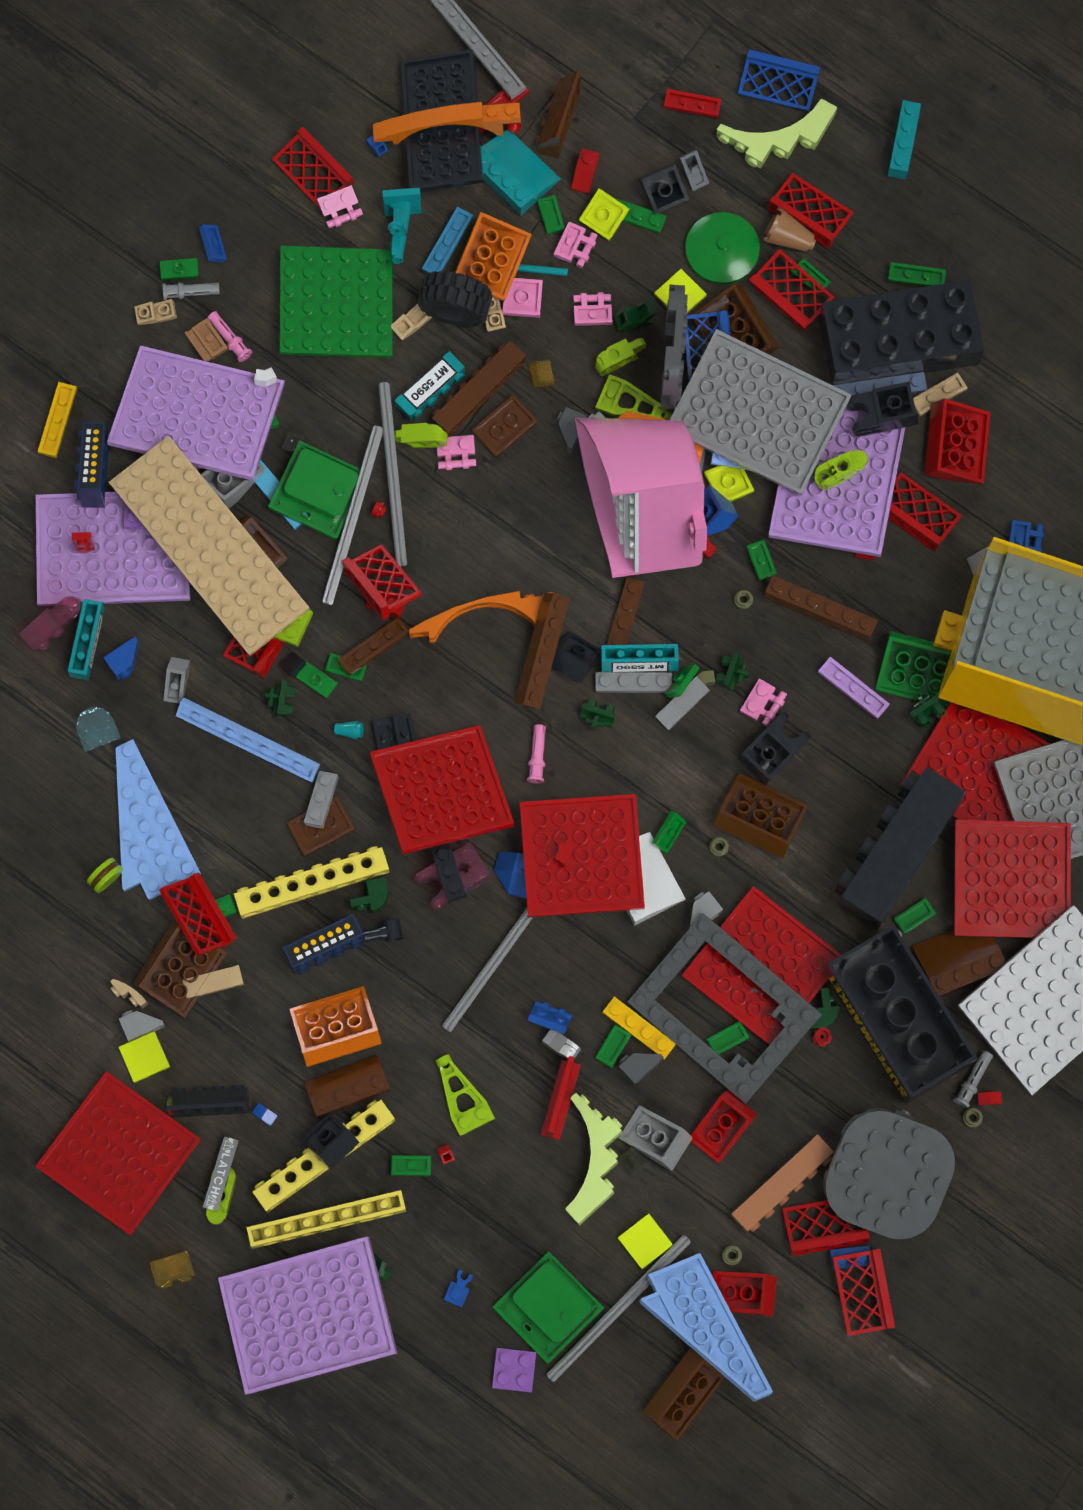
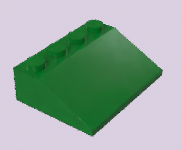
M890 631L875 690L917 700L916 697L918 695L923 699L928 695L933 698L939 694L952 651L934 647V642ZM943 700L944 708H948L951 702Z

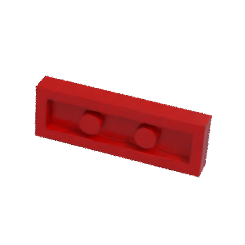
M667 89L664 109L718 119L721 99Z

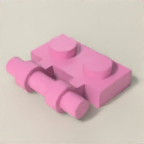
M352 185L317 199L323 216L331 214L332 219L326 222L328 228L334 226L337 228L342 226V223L349 220H357V217L363 215L361 208L356 210L352 208V205L358 203ZM346 208L348 213L338 217L336 211Z
M568 222L554 252V256L569 263L575 257L578 259L576 266L583 268L584 264L588 262V255L591 249L596 245L595 240L598 235L591 232L590 236L586 237L584 236L585 228ZM580 243L585 245L582 252L577 250Z
M598 292V294L587 295V293L573 295L574 303L581 302V306H574L575 326L612 325L611 305H604V302L611 301V294ZM587 302H598V305H587Z
M474 435L448 437L447 446L437 447L438 458H445V461L438 462L439 469L452 470V468L460 467L469 469V467L476 466V459H468V456L475 455ZM462 456V460L451 461V457Z
M758 679L742 706L740 713L754 721H757L761 715L764 717L762 724L768 727L771 721L775 720L778 709L784 705V699L787 694L780 691L778 696L772 695L775 687ZM768 701L773 703L769 711L764 709Z

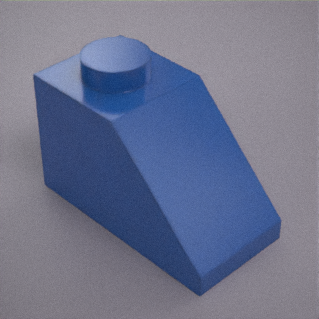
M136 637L103 657L117 680L121 678L126 679L134 670L139 642Z

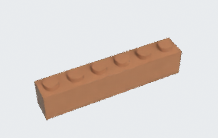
M819 1135L815 1136L731 1214V1217L745 1233L748 1231L753 1233L761 1226L760 1220L764 1217L768 1219L776 1212L773 1208L778 1204L781 1206L790 1199L788 1195L792 1191L795 1193L804 1186L802 1182L807 1177L812 1179L818 1173L817 1168L821 1164L826 1166L833 1159L831 1155L834 1151Z

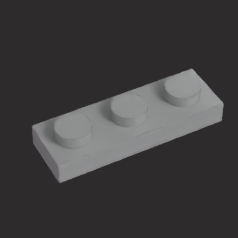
M319 771L304 819L306 826L324 828L338 782V774Z

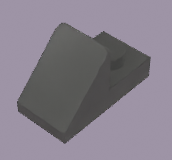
M696 149L679 157V169L685 174L692 191L709 184Z

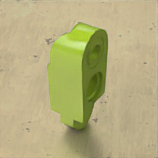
M643 338L636 339L630 343L626 339L615 343L598 355L595 368L600 376L607 375L638 359L636 353L643 350L647 344Z
M402 424V430L394 431L395 442L408 444L412 448L447 446V432L435 424Z
M850 450L819 465L814 477L816 486L821 490H830L854 477L857 472L865 469L868 463L867 454L860 450L853 452ZM843 465L846 466L847 469L841 471L838 469V467ZM824 476H827V477H828L827 479H825L824 481H822V478H823Z
M230 1168L223 1191L225 1198L220 1201L218 1211L206 1210L208 1220L214 1225L221 1224L228 1215L236 1183V1173L232 1168Z

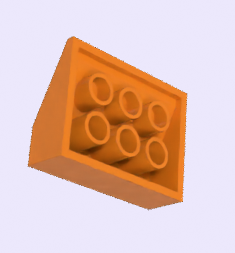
M480 212L455 273H461L465 276L473 277L475 280H480L491 289L492 298L505 301L532 234Z
M364 986L289 1009L307 1067L382 1044Z

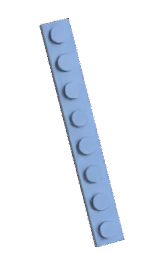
M186 698L181 700L176 713L177 717L305 780L314 781L320 766L319 763Z

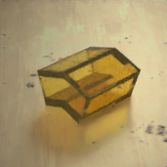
M550 360L535 361L529 365L534 387H547L555 384Z

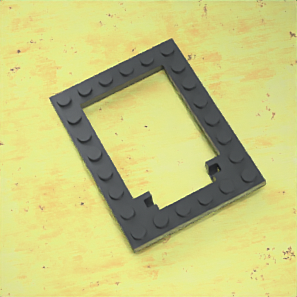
M702 913L628 1001L630 1005L745 1104H747L822 1015L704 913ZM705 941L779 1003V1006L771 1015L781 1022L785 1028L753 1065L739 1053L728 1063L656 1001Z

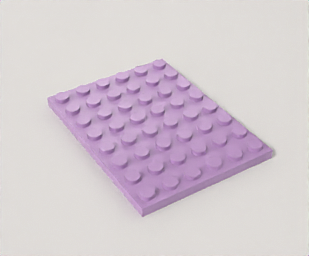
M140 346L107 444L146 454L169 436L193 466L253 481L285 381L277 379L276 383L267 387L259 386L254 383L256 373Z
M846 406L803 494L799 495L778 485L769 538L881 557L905 427L857 437L853 434L852 427L855 422L864 419L867 413L861 410L851 411ZM850 450L852 452L860 450L867 454L868 463L865 469L857 472L854 477L830 490H821L816 486L814 477L819 465ZM842 465L838 469L844 471L847 467ZM824 476V477L822 478V481H824V480L827 479L828 477H827V476Z
M105 492L104 508L81 507L80 500H77V493L36 495L38 606L83 605L84 599L103 602V604L190 601V582L147 529H124L125 502L117 492ZM91 532L95 542V550H90L88 553L76 551L72 542V533Z
M368 1236L218 1278L245 1395L397 1354Z

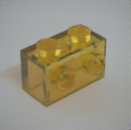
M188 1251L149 1262L155 1285L157 1287L161 1286V1289L173 1286L172 1282L179 1280L180 1283L191 1281V1277L196 1276Z

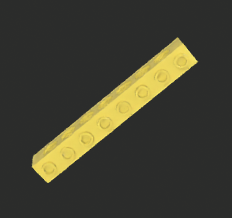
M377 846L371 847L365 853L359 854V852L348 855L349 858L343 860L336 858L331 860L330 864L324 866L317 864L308 871L298 870L289 877L282 875L274 878L275 881L267 883V881H263L250 889L248 887L240 888L237 890L238 893H234L241 918L244 919L390 873L383 849ZM364 860L372 862L369 868H364L361 864ZM345 866H352L354 868L350 874L344 873L343 869ZM329 871L335 873V877L331 880L324 877ZM314 877L317 879V882L314 885H308L306 880ZM296 883L298 888L295 891H289L287 889L288 885ZM272 889L280 891L277 897H271L269 892ZM253 895H260L261 900L258 903L251 902V897Z
M374 1100L367 1105L368 1109L362 1114L359 1111L351 1117L352 1121L348 1124L342 1123L349 1131L353 1127H358L361 1130L360 1134L355 1137L360 1143L347 1155L395 1122V1118L382 1100L378 1102ZM370 1115L377 1118L376 1123L373 1125L366 1123V1118ZM309 1148L302 1152L304 1155L299 1159L295 1157L286 1164L288 1167L284 1170L278 1169L272 1173L270 1180L267 1182L263 1180L254 1187L253 1194L267 1213L329 1169ZM306 1161L311 1162L313 1165L309 1171L302 1170V1164ZM289 1173L296 1174V1180L292 1183L287 1182L285 1179ZM274 1184L280 1186V1191L277 1194L269 1192L270 1187Z
M399 1190L247 1227L251 1248L254 1249L404 1213L406 1209L402 1192Z

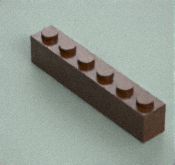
M511 341L507 344L503 343L498 348V353L494 357L490 356L485 361V366L481 370L477 369L472 374V379L468 383L464 382L458 388V392L454 396H449L445 401V405L441 409H436L432 414V424L441 427L447 432L448 437L455 433L526 362V354Z
M772 576L764 598L868 643L878 621L875 618L776 576Z
M554 593L543 594L514 703L540 709L570 598Z

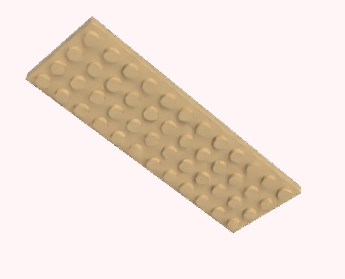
M169 436L109 481L112 488L249 656L310 610L305 601Z

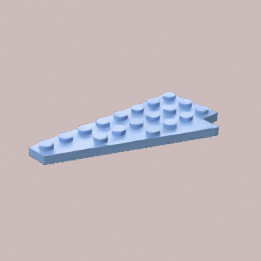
M132 739L116 747L121 867L123 868L122 888L125 892L141 884L146 896L151 900L161 895L159 890L162 887L190 878L193 874L200 873Z
M700 1253L648 1274L647 1279L655 1293L641 1298L639 1302L753 1402L772 1394L773 1391Z

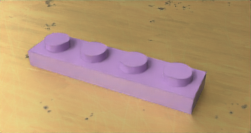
M831 657L818 671L821 676L877 720L890 705Z

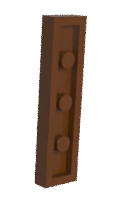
M629 577L626 578L607 645H627L645 582Z
M397 617L338 659V664L350 677L409 635V630Z

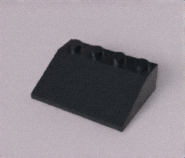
M233 1085V1088L225 1089V1086H213L211 1090H205V1087H194L193 1091H186L185 1088H175L174 1092H169L166 1109L171 1118L250 1114L248 1087L244 1088V1085Z

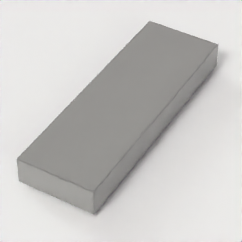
M696 676L689 683L683 694L671 700L655 717L670 730L710 691L709 688Z

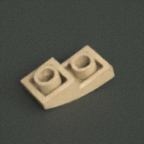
M492 298L485 322L487 332L506 328L500 302L495 298Z
M172 299L155 304L148 302L134 306L138 325L159 323L177 318L175 304Z
M115 979L110 981L113 985L110 989L117 997L121 995L125 999L131 995L129 1000L135 1007L139 1005L143 1009L148 1005L147 1001L130 986Z

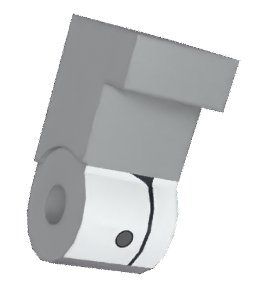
M552 1029L542 1040L543 1045L568 1060L569 1056L576 1057L581 1050L575 1043Z

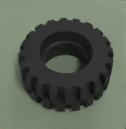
M433 271L428 273L423 279L418 306L427 316H431L433 319L443 323L461 327L481 326L486 322L493 295L491 289L486 284H483L480 280L473 279V277L451 271Z

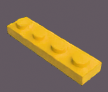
M58 382L38 448V454L57 458L77 392V386Z
M616 997L610 1001L602 1012L625 1031L631 1033L634 1038L655 1054H661L663 1060H665L676 1045V1043Z

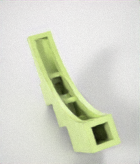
M820 99L810 113L789 127L772 132L750 133L720 124L716 137L722 143H729L734 146L737 151L745 152V161L750 166L761 169L771 151L780 158L788 159L798 142L807 149L815 150L836 115L837 107Z
M575 1093L570 1099L580 1111L587 1125L591 1149L589 1170L584 1184L575 1199L566 1208L569 1215L580 1226L614 1194L612 1190L614 1186L607 1178L605 1180L602 1178L618 1164L616 1160L618 1155L611 1148L608 1150L606 1148L622 1134L620 1129L622 1125L615 1117L611 1119L608 1116L602 1121L603 1116L596 1108L592 1110L588 1106L590 1102L583 1094L579 1096Z

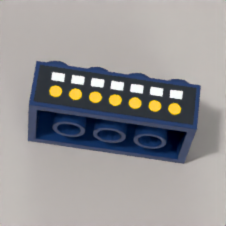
M83 422L82 429H79L81 446L77 448V456L80 458L79 463H76L78 480H75V491H77V500H80L81 507L104 508L109 453L106 423Z
M354 914L284 946L283 950L294 974L299 973V975L310 971L309 968L314 965L319 967L327 963V959L333 956L338 958L344 955V951L350 948L355 950L361 947L365 940L363 932Z

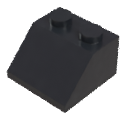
M674 164L667 165L638 178L655 214L689 200L677 167Z
M569 631L557 645L552 667L556 671L569 676L572 680L581 683L601 654V649Z
M330 1113L301 1139L331 1170L360 1143L348 1128Z

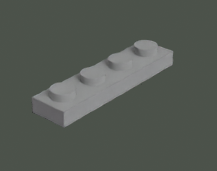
M596 672V693H666L672 684V673Z

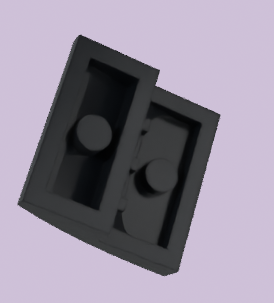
M411 713L393 715L391 718L371 721L376 750L416 741Z

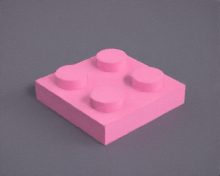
M514 278L506 300L503 302V315L540 318L543 280Z

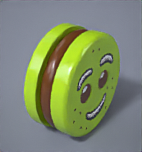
M109 858L89 876L87 883L94 888L96 893H100L120 876L123 868L116 863L114 858Z

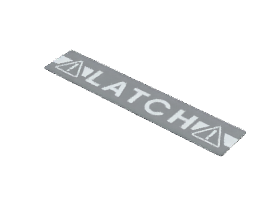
M223 1138L203 1208L218 1211L237 1148L238 1140Z

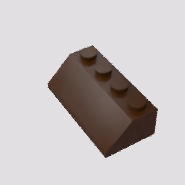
M377 1055L304 1083L317 1119L325 1117L328 1113L334 1114L391 1091Z
M689 1349L642 1413L678 1441L725 1377L703 1357Z

